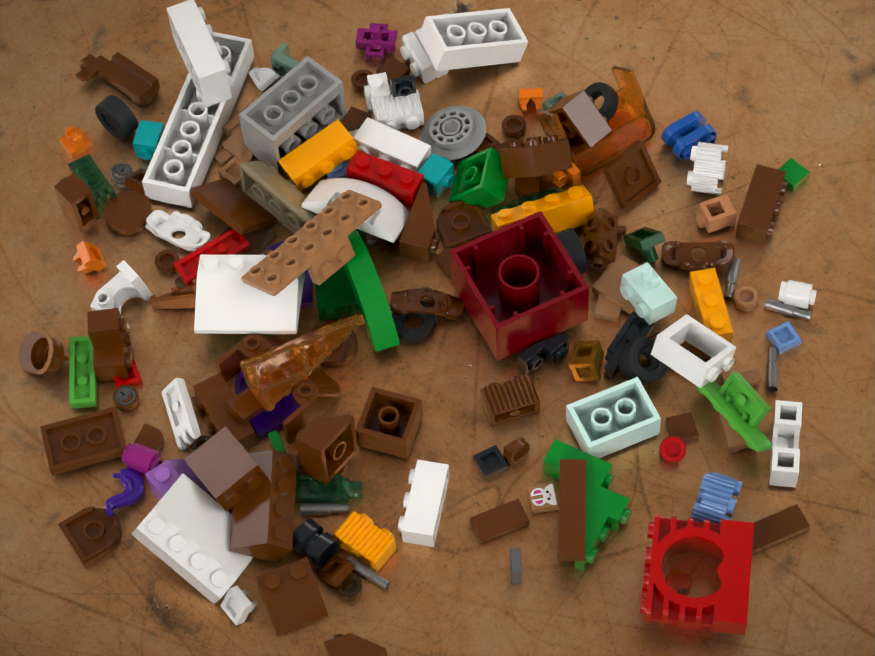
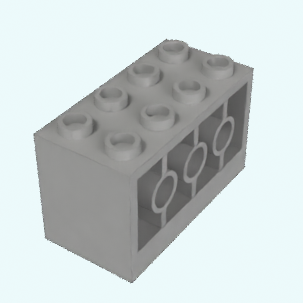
M307 56L239 114L244 145L252 151L256 158L260 161L262 160L268 166L275 167L279 174H281L283 169L278 160L337 119L340 122L344 119L347 113L343 81Z

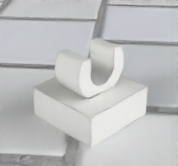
M238 586L228 589L221 604V608L236 626L245 622L248 614L254 611L258 603L256 600L250 602L247 598L249 591H241Z

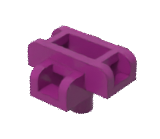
M370 23L369 29L358 28L355 42L356 48L366 50V60L376 57L380 58V61H384L385 53L394 52L396 49L397 30H389L388 24ZM372 49H380V52H374Z

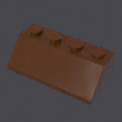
M273 449L249 453L268 478L259 487L243 497L238 504L232 506L229 551L280 563L292 550L297 456Z

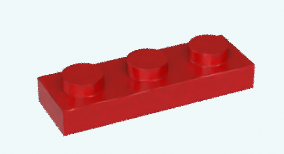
M231 229L173 263V266L186 286L193 283L192 280L197 278L200 255H241L250 250V244L243 235Z

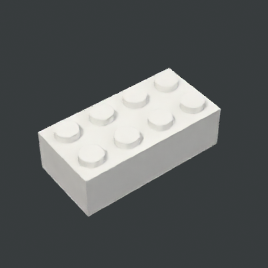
M188 0L166 8L173 39L204 107L206 108L231 99L230 88L234 87L232 79L228 74L231 73L227 60H222L221 55L223 54L219 42H214L212 39L214 38V33L211 25H206L204 22L206 16L203 8L197 7L194 0Z
M510 8L426 16L418 36L436 71L520 62L528 44V40Z

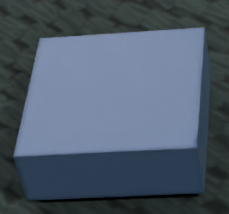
M789 321L766 331V337L772 346L777 349L779 355L802 343V339Z

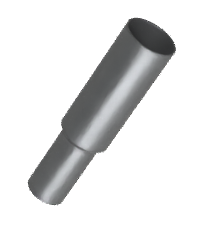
M736 257L728 267L724 300L732 301L734 289L738 281L741 259Z
M767 298L764 309L790 317L795 316L808 321L812 313Z
M774 347L768 348V363L766 366V390L768 392L778 391L777 349Z
M349 503L301 504V515H329L331 513L349 512Z
M350 555L347 558L353 565V570L369 581H373L385 590L389 587L390 581L376 573V570L354 555Z

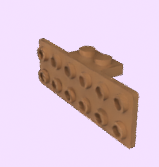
M352 190L343 192L329 206L323 208L318 215L306 222L301 229L288 237L284 243L274 251H271L256 266L250 268L241 277L243 283L269 295L276 296L308 270L312 282L320 286L355 256L348 235L382 208L381 202Z

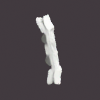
M155 210L146 219L147 224L145 227L155 236L187 251H195L212 241L210 233L202 230V224L194 220L190 215L180 214L178 211H173L170 215L162 210ZM176 231H182L186 234L180 239L171 236Z

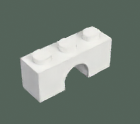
M775 401L769 485L796 488L800 462L799 436L802 421V402Z

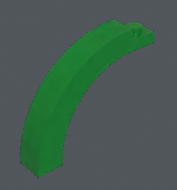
M355 229L348 235L355 256L343 267L360 308L370 345L377 352L399 345L400 342L377 271L359 232Z

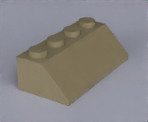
M262 160L243 162L239 165L242 191L275 216L276 220L291 233H296L306 222L318 215L301 207L308 195H303L299 192L292 181L282 178L275 167L268 166Z

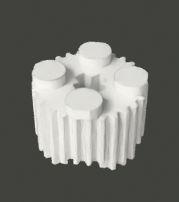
M698 142V146H692L690 160L695 161L693 171H688L686 184L691 186V191L721 195L722 188L717 187L718 181L724 180L726 161L722 160L723 152H728V146Z

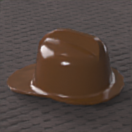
M39 332L29 333L22 341L19 350V360L22 368L27 372L39 375L57 372L63 361H69V357L64 355L63 343L52 338L49 334Z

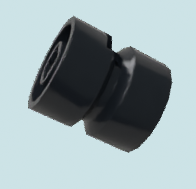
M310 518L302 522L293 532L292 548L300 555L305 553L308 561L317 569H321L333 555L337 554L340 548V541L330 533H324L323 527Z

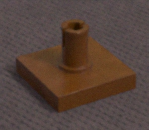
M637 140L602 167L620 208L625 210L661 183V179L643 141Z

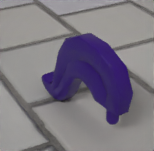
M131 468L120 469V473H113L112 477L120 478V484L123 485L125 490L106 500L105 512L109 517L114 516V509L132 505L142 498L145 488L144 479L140 472Z

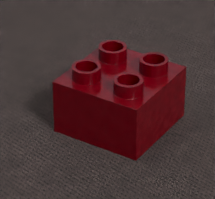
M542 211L449 250L451 284L497 361L588 320L589 286Z

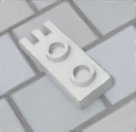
M175 378L161 393L177 446L180 450L184 451L195 439L201 436V432L185 380Z

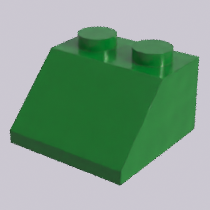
M490 147L458 162L449 198L450 203L464 201L466 204L488 209L503 202L509 178L503 177L500 153Z

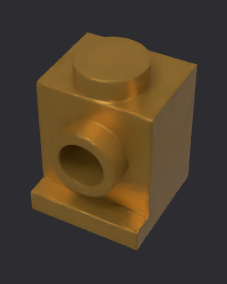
M599 340L574 341L569 367L575 381L601 380L600 370L604 351Z

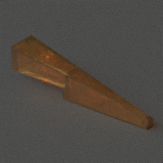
M355 314L240 361L239 363L247 386L266 411L273 410L275 405L284 396H288L292 392L291 389L302 379H306L333 353L332 350L341 342H345L349 338L348 335L354 329L364 324L363 315Z

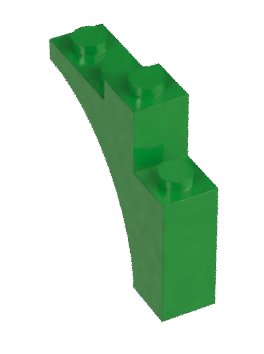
M555 439L543 459L544 473L559 482L560 459L586 460L585 561H575L574 564L575 568L585 571L588 563L593 564L599 552L597 547L600 541H606L610 529L618 532L622 524L626 525L632 514V510L629 509L630 499L609 490L615 478L612 475V464Z

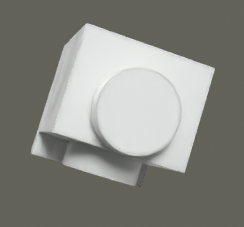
M386 72L367 75L368 85L364 86V95L368 112H372L371 99L373 97L390 96Z

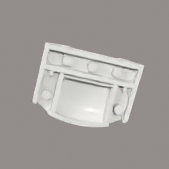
M350 178L321 180L302 203V208L319 214L323 208L329 206L347 190H352L381 202L382 208L356 229L392 243L396 241L403 231L410 214L406 207L387 191L373 184Z

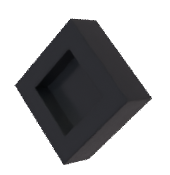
M497 445L473 455V461L485 481L509 470V465Z

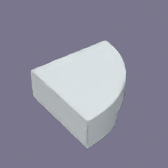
M256 67L248 72L257 88L261 91H264L279 77L277 72L265 67Z

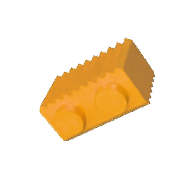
M352 511L334 532L333 536L340 541V548L376 570L377 573L396 551L395 537L388 529H380L373 525L374 522L366 514L362 513L360 515Z

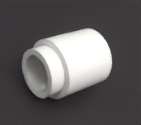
M788 280V282L782 281L778 301L798 308L808 309L809 304L814 305L817 290L812 289L813 284Z

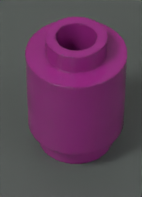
M129 443L122 455V462L128 468L143 474L163 463L161 452L139 443Z

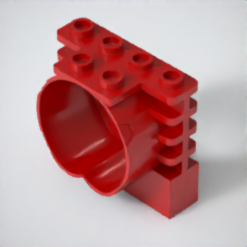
M655 514L654 522H649L647 538L653 540L652 547H646L640 614H645V623H650V620L661 621V624L667 625V622H670L675 627L687 630H701L712 627L711 632L745 635L748 618L754 523L721 519L720 524H715L705 519L704 522L693 521V518H688L686 521L677 520V516H671V519L660 518V515ZM681 553H700L709 556L720 563L717 568V575L721 581V586L716 592L705 597L684 596L667 584L662 573L661 564L668 558Z

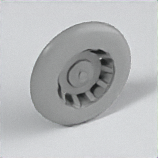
M461 105L446 107L434 113L425 122L420 139L422 142L431 145V155L434 153L449 160L461 159L473 153L481 145L486 135V122L483 116L471 107Z

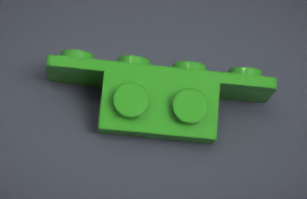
M732 372L721 387L716 381L708 382L702 388L696 386V389L709 399L713 408L727 419L730 427L746 440L745 442L749 448L756 452L771 449L773 444L758 428V425L770 411L771 407L739 372Z

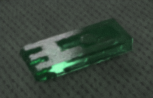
M90 154L68 164L70 172L75 173L91 189L96 207L100 206L98 198L103 203L108 202L107 194L112 199L117 197L114 189Z

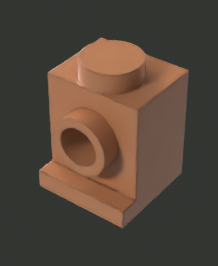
M727 194L699 203L696 220L699 227H705L708 233L728 226L733 228L736 224L737 212Z

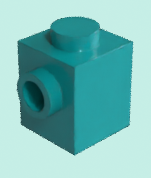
M140 120L133 140L136 157L143 160L152 159L165 129L164 123Z
M434 153L418 171V173L424 175V182L427 183L428 193L437 198L446 187L449 188L453 184L455 179L453 163L448 158L440 157Z

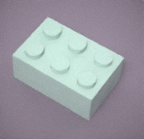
M638 377L566 405V421L581 450L597 458L604 457L660 434L661 418Z

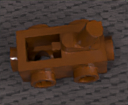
M603 208L595 209L593 215L587 217L586 225L583 228L585 236L583 249L587 264L591 268L602 269L606 265L615 262L617 236L626 234V227L618 226V216L609 213L608 210Z

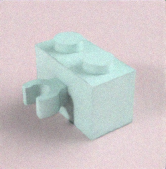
M648 262L622 275L620 292L623 298L631 302L638 316L644 318L649 325L674 313L677 296Z

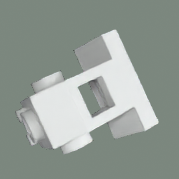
M123 260L116 266L120 272L97 291L90 307L93 311L116 307L121 315V307L128 299L139 297L143 298L147 303L153 294L139 275Z

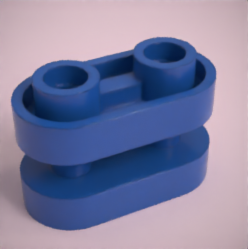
M694 111L669 125L663 131L661 139L667 146H674L673 153L680 160L690 159L692 146H698V142L715 144L718 132L711 124H706V118L699 111Z

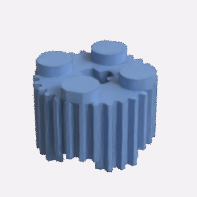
M713 471L711 474L705 473L691 517L695 518L696 522H704L705 519L715 524H720L721 519L731 520L727 513L733 515L737 499L733 498V495H739L743 482Z

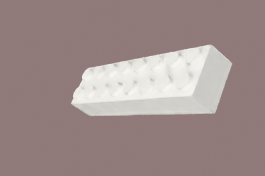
M213 32L214 38L212 39L214 42H219L223 54L221 55L222 60H227L231 73L228 74L234 85L233 88H230L232 98L205 108L188 73L142 181L145 195L148 199L193 208L196 200L190 195L193 187L203 184L224 133L223 126L228 123L254 60L251 39Z

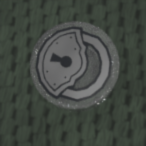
M117 163L109 172L111 182L117 187H127L125 186V178L134 173L132 166L127 163Z

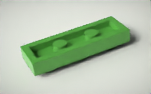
M89 336L69 338V404L71 409L97 407V377L93 369V346Z

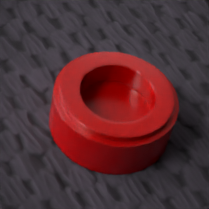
M668 436L662 440L659 451L666 461L678 462L686 454V445L681 438Z

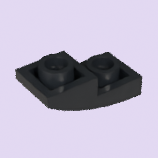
M415 75L390 79V95L392 94L393 97L417 93Z
M566 334L554 336L531 346L518 356V369L526 375L532 369L536 370L539 368L543 360L552 365L557 360L564 359L569 352V336Z

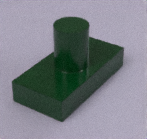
M642 227L623 236L627 246L640 250L644 263H651L659 259L655 246L665 242L663 232Z

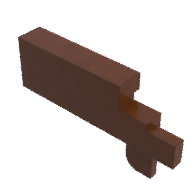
M119 52L112 56L111 61L102 55L96 58L88 54L81 60V71L75 74L76 78L83 82L99 75L140 104L160 89L158 78Z

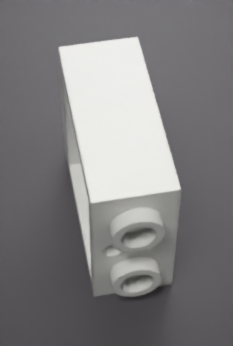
M686 314L657 335L651 355L699 388H702L708 382H714L721 372H727L732 367L735 361L733 355L736 346ZM688 341L712 358L704 362L680 346V344Z

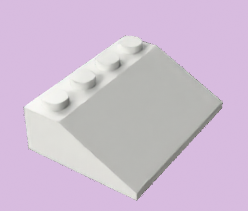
M200 255L196 283L194 332L206 334H297L305 273H302L276 296H272L243 283L241 279L250 268L256 266L267 255Z
M182 474L131 534L213 604L223 597L253 558L252 556L229 551L232 514L225 511L217 501L185 474Z

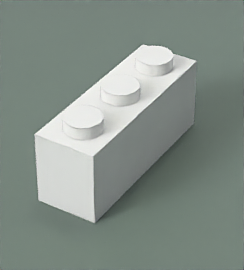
M369 117L366 118L353 137L359 151L418 172L431 156V145Z
M417 460L416 468H411L409 484L412 486L410 492L405 493L403 508H406L405 516H400L398 522V531L402 533L403 542L434 547L450 477L449 464Z

